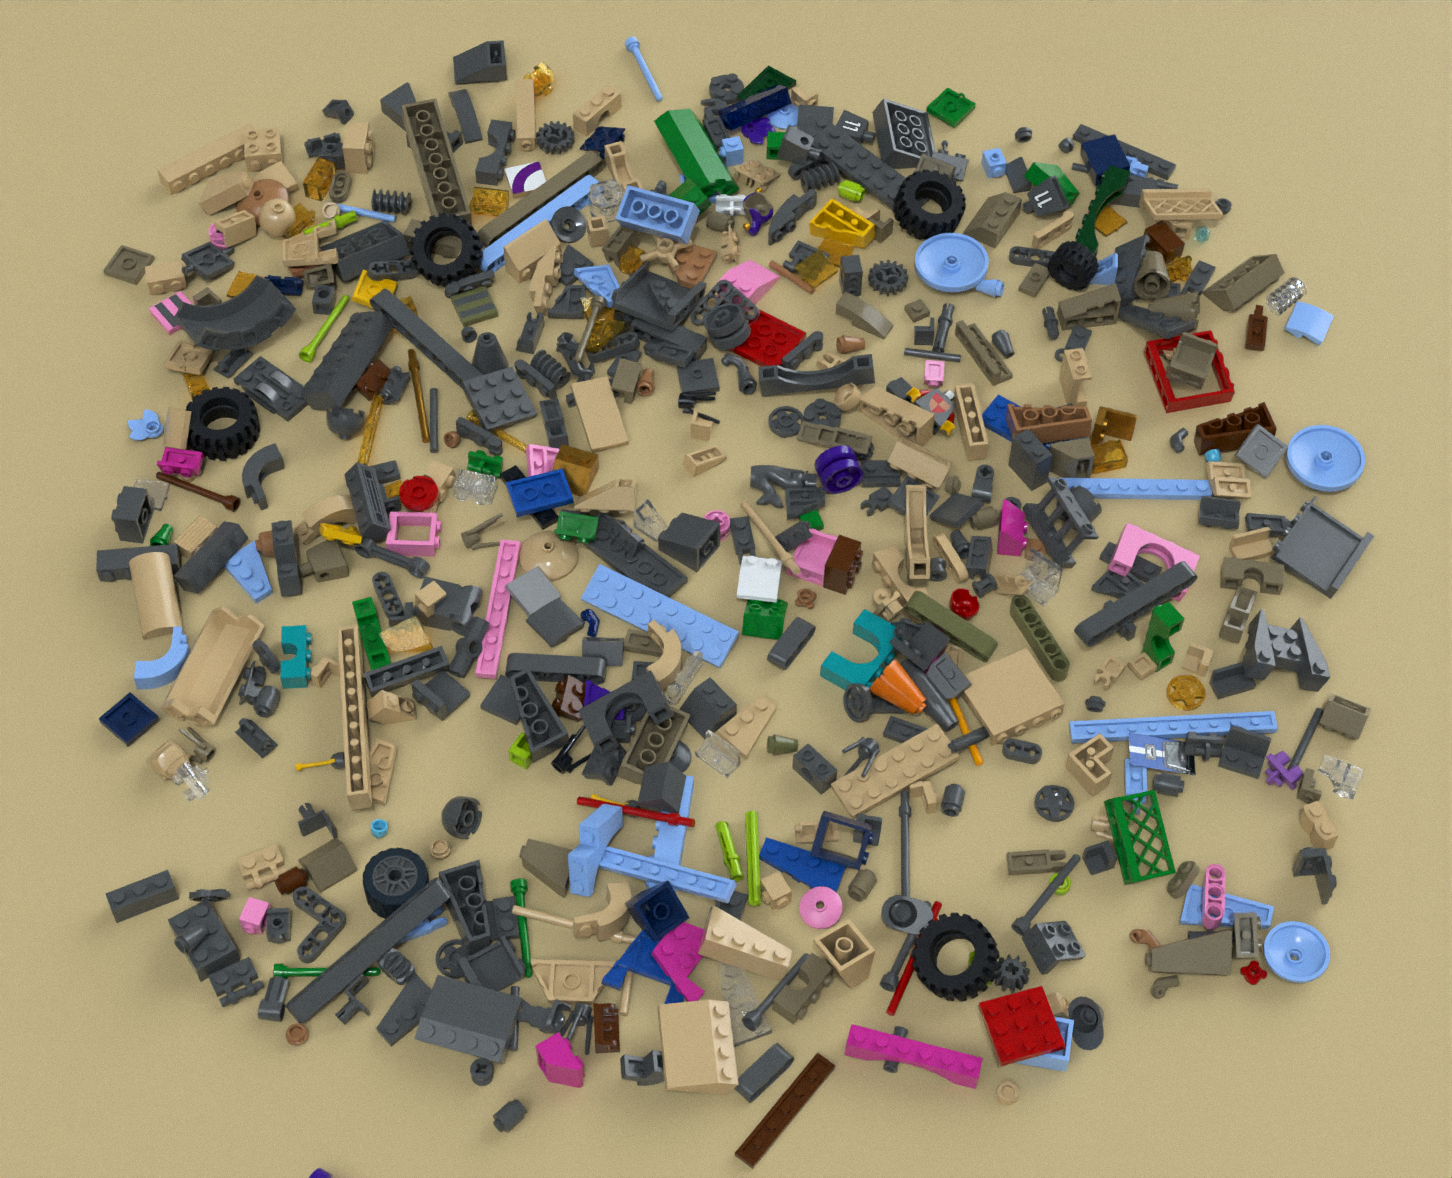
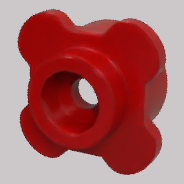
M1255 960L1240 970L1241 974L1244 975V979L1251 985H1256L1261 979L1267 977V972L1262 970L1259 962Z

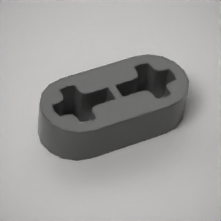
M1010 738L1004 742L1002 753L1004 757L1010 760L1036 764L1041 759L1042 749L1038 744ZM1010 746L1014 747L1013 752L1009 751ZM1031 751L1035 752L1034 756H1030Z

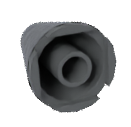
M490 332L480 334L471 364L483 375L508 368V360L496 336Z

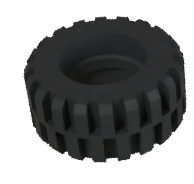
M930 170L916 171L913 175L906 177L898 190L893 206V211L896 213L895 218L897 222L900 221V227L907 230L906 233L910 236L911 234L916 236L915 238L919 240L921 238L927 240L932 236L942 233H953L966 209L965 195L961 194L963 190L960 186L956 185L957 182L953 178H948V175L945 173L940 174L936 170H933V172H930ZM923 197L934 200L940 205L943 213L935 214L925 211L918 205L916 199Z
M439 213V217L432 215L429 217V221L423 220L420 223L422 225L420 229L416 227L414 230L416 235L411 237L410 240L413 246L409 247V252L412 255L411 260L416 266L415 268L427 281H431L432 284L437 286L441 284L442 287H446L452 282L476 274L475 268H480L481 262L479 259L483 258V251L481 250L483 244L476 230L463 217H457L453 213H449V216L445 213ZM445 236L460 238L462 249L459 256L453 262L445 265L433 262L431 259L432 248L439 239Z
M213 387L212 390L207 391L206 389L201 392V395L197 394L193 397V402L190 401L185 410L192 411L187 440L194 451L202 452L204 457L208 456L210 460L219 459L220 461H226V458L234 459L239 454L242 456L247 452V449L250 450L254 446V442L259 437L260 424L255 404L246 393H240V390L235 388L223 387L218 389V387ZM219 418H233L237 420L233 425L225 429L214 430L207 428L212 421Z
M951 913V916L947 917L946 914L939 915V920L931 919L928 921L929 926L926 929L922 927L919 931L921 934L920 938H915L913 944L916 946V949L912 950L911 955L914 959L912 962L913 968L917 972L919 980L936 996L944 997L948 1001H954L955 999L966 1001L967 996H971L973 999L978 996L977 992L982 989L985 992L989 988L986 985L988 981L993 982L996 977L993 973L994 970L998 971L999 969L997 959L1000 958L999 951L996 948L997 943L987 928L977 919H972L970 915L963 914L960 916L959 913ZM955 939H966L971 942L975 949V955L968 969L957 975H945L938 969L937 957L941 948L946 943Z

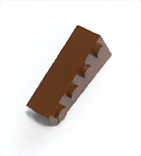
M1265 402L1258 404V407L1253 409L1251 407L1245 408L1243 412L1238 414H1228L1224 419L1216 418L1197 425L1194 443L1199 455H1203L1213 449H1218L1220 452L1238 450L1256 424H1259L1275 436L1277 428Z

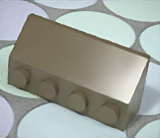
M1277 254L1252 256L1202 293L1220 309L1236 311L1242 307L1241 305L1244 302L1251 301L1255 294L1265 291L1267 289L1266 286L1277 282L1279 277L1285 272Z
M670 706L674 716L656 725L648 711H646L620 765L617 776L635 784H642L646 766L668 762L689 720L690 714Z

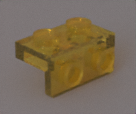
M483 187L473 188V198L469 203L471 212L499 216L508 209V190Z
M301 203L293 207L296 221L286 230V235L282 236L285 239H289L300 234L304 228L312 226L315 222L316 212L314 210L309 212Z

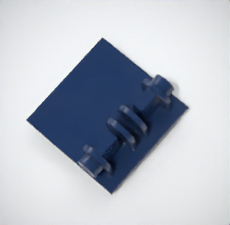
M600 126L585 140L580 150L599 151V156L605 159L604 145L619 141L623 142L625 137L623 132L626 129Z

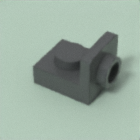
M332 99L322 110L325 116L338 117L341 124H346L354 115L347 100Z

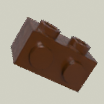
M1162 220L1145 229L1144 235L1147 234L1150 237L1146 247L1151 251L1160 252L1163 255L1165 264L1182 256L1185 243Z

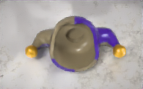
M760 187L756 188L754 193L749 194L743 200L744 212L749 220V223L743 224V229L751 236H756L761 224L768 222L773 216V206L766 199Z

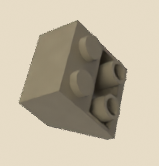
M1077 438L1071 441L1050 444L1049 452L1052 454L1050 472L1062 478H1090L1095 455L1088 438Z

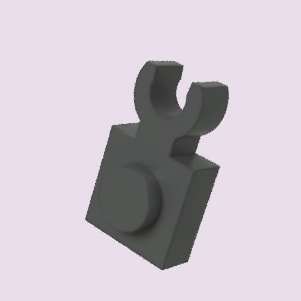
M883 486L870 494L869 500L863 501L860 509L870 508L867 510L868 517L872 516L876 509L882 512L890 507L887 504L893 494Z

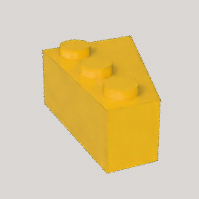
M833 198L809 222L810 235L863 249L876 237L874 223Z

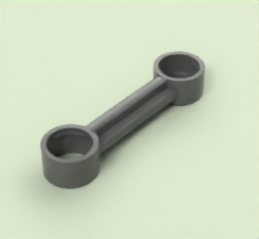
M362 536L361 544L356 543L354 546V550L364 558H371L373 556L405 568L416 578H424L430 569L429 563L423 558H408L377 546L372 539Z

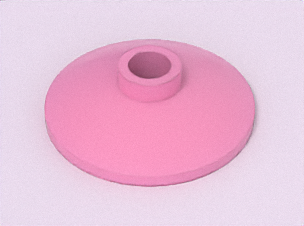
M815 887L804 894L800 901L799 910L803 921L807 925L815 929H826L838 922L842 915L843 905L841 898L834 890L828 887ZM820 902L824 903V907L822 909H818L816 907L817 904Z

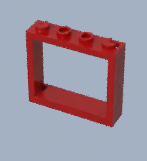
M1211 330L1192 333L1199 338L1218 344ZM1181 335L1174 336L1172 339L1163 338L1146 342L1144 354L1166 413L1231 402L1235 394L1234 383H1231L1229 369L1225 367L1223 354L1219 352L1218 348L1211 366L1221 391L1175 398L1169 379L1165 377L1166 371L1159 354H1163V350L1173 351L1174 348H1177Z

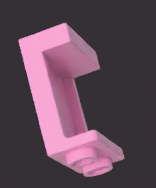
M809 528L813 536L799 544L793 555L795 563L801 571L799 574L794 575L789 567H787L786 574L823 586L825 564L837 537Z

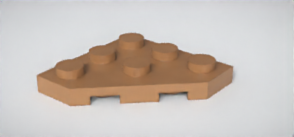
M692 245L677 250L675 259L680 266L678 270H673L670 263H667V266L678 278L680 286L692 289L699 281H704L717 258V251Z

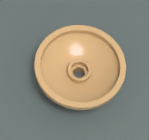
M554 531L535 533L528 537L520 547V566L525 573L538 566L549 581L560 580L569 575L577 565L578 550L576 544L571 538L570 541L558 539L559 536L555 535Z

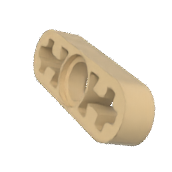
M942 533L934 536L933 543L940 557L946 561V566L955 581L960 583L968 580V571L946 535Z

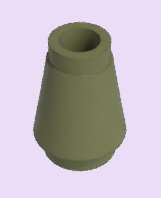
M775 734L768 736V753L777 755L798 751L797 739Z

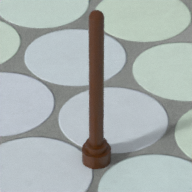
M156 473L157 479L222 503L225 509L235 512L239 508V497L234 495H227L225 497L168 474Z

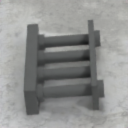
M1048 477L1046 480L1051 486V490L1039 504L1026 503L1022 509L1057 567L1072 568L1076 564L1072 557L1073 551L1084 539L1097 540L1099 536L1071 493L1066 481L1059 477ZM1057 496L1060 504L1048 517L1045 513V508ZM1066 511L1070 518L1057 532L1054 522ZM1075 525L1079 534L1066 547L1063 537Z

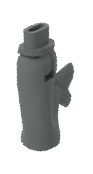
M774 465L751 466L750 487L764 493L757 500L756 504L758 505L771 504L776 508L784 507L770 482L783 489L816 487L817 474H808V471L804 474L802 470Z

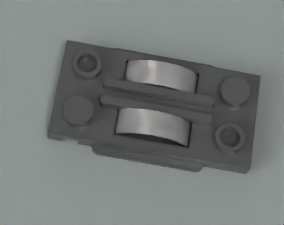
M261 356L233 378L234 383L238 386L241 385L242 389L245 390V393L272 414H278L287 422L309 405L300 394L304 386Z

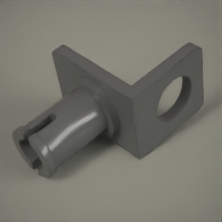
M304 803L307 810H305L303 804L299 807V812L304 818L298 822L302 836H306L326 826L334 839L337 838L334 826L324 810L315 813L310 803Z
M363 973L344 990L345 994L349 997V1002L335 1014L344 1025L358 1010L360 1012L363 1011L367 1016L370 1015L369 1011L354 997L369 982Z

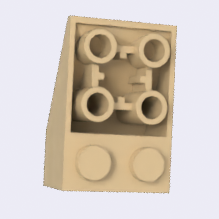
M616 479L578 497L575 509H579L581 512H591V509H597L602 513H609L611 510H619V513H630L634 511L636 505L637 479Z

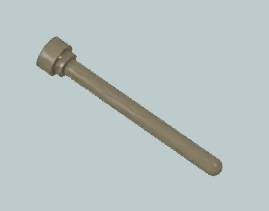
M594 296L591 300L590 307L592 311L574 357L576 363L581 362L598 314L606 306V300L602 296Z

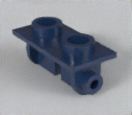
M268 275L264 277L271 281L282 294L301 295L304 280L298 276L284 277V279H281V276Z

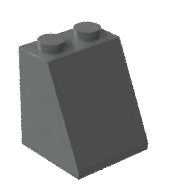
M681 512L677 518L672 519L669 527L659 534L658 550L697 573L720 547V523Z

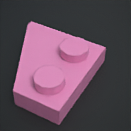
M528 444L526 447L528 477L552 471L559 449Z

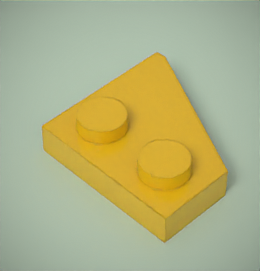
M320 524L319 532L324 539L330 541L339 539L348 545H354V543L361 544L362 535L354 526L345 529L342 528V525Z

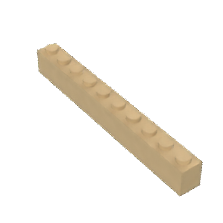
M358 625L337 627L347 798L351 810L372 807L362 639Z

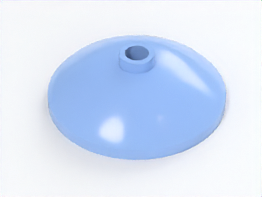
M1290 921L1275 926L1268 933L1264 942L1263 952L1268 966L1279 977L1290 982L1306 983L1319 978L1327 969L1330 961V949L1324 936L1314 927L1302 922ZM1290 957H1295L1297 961L1292 960Z

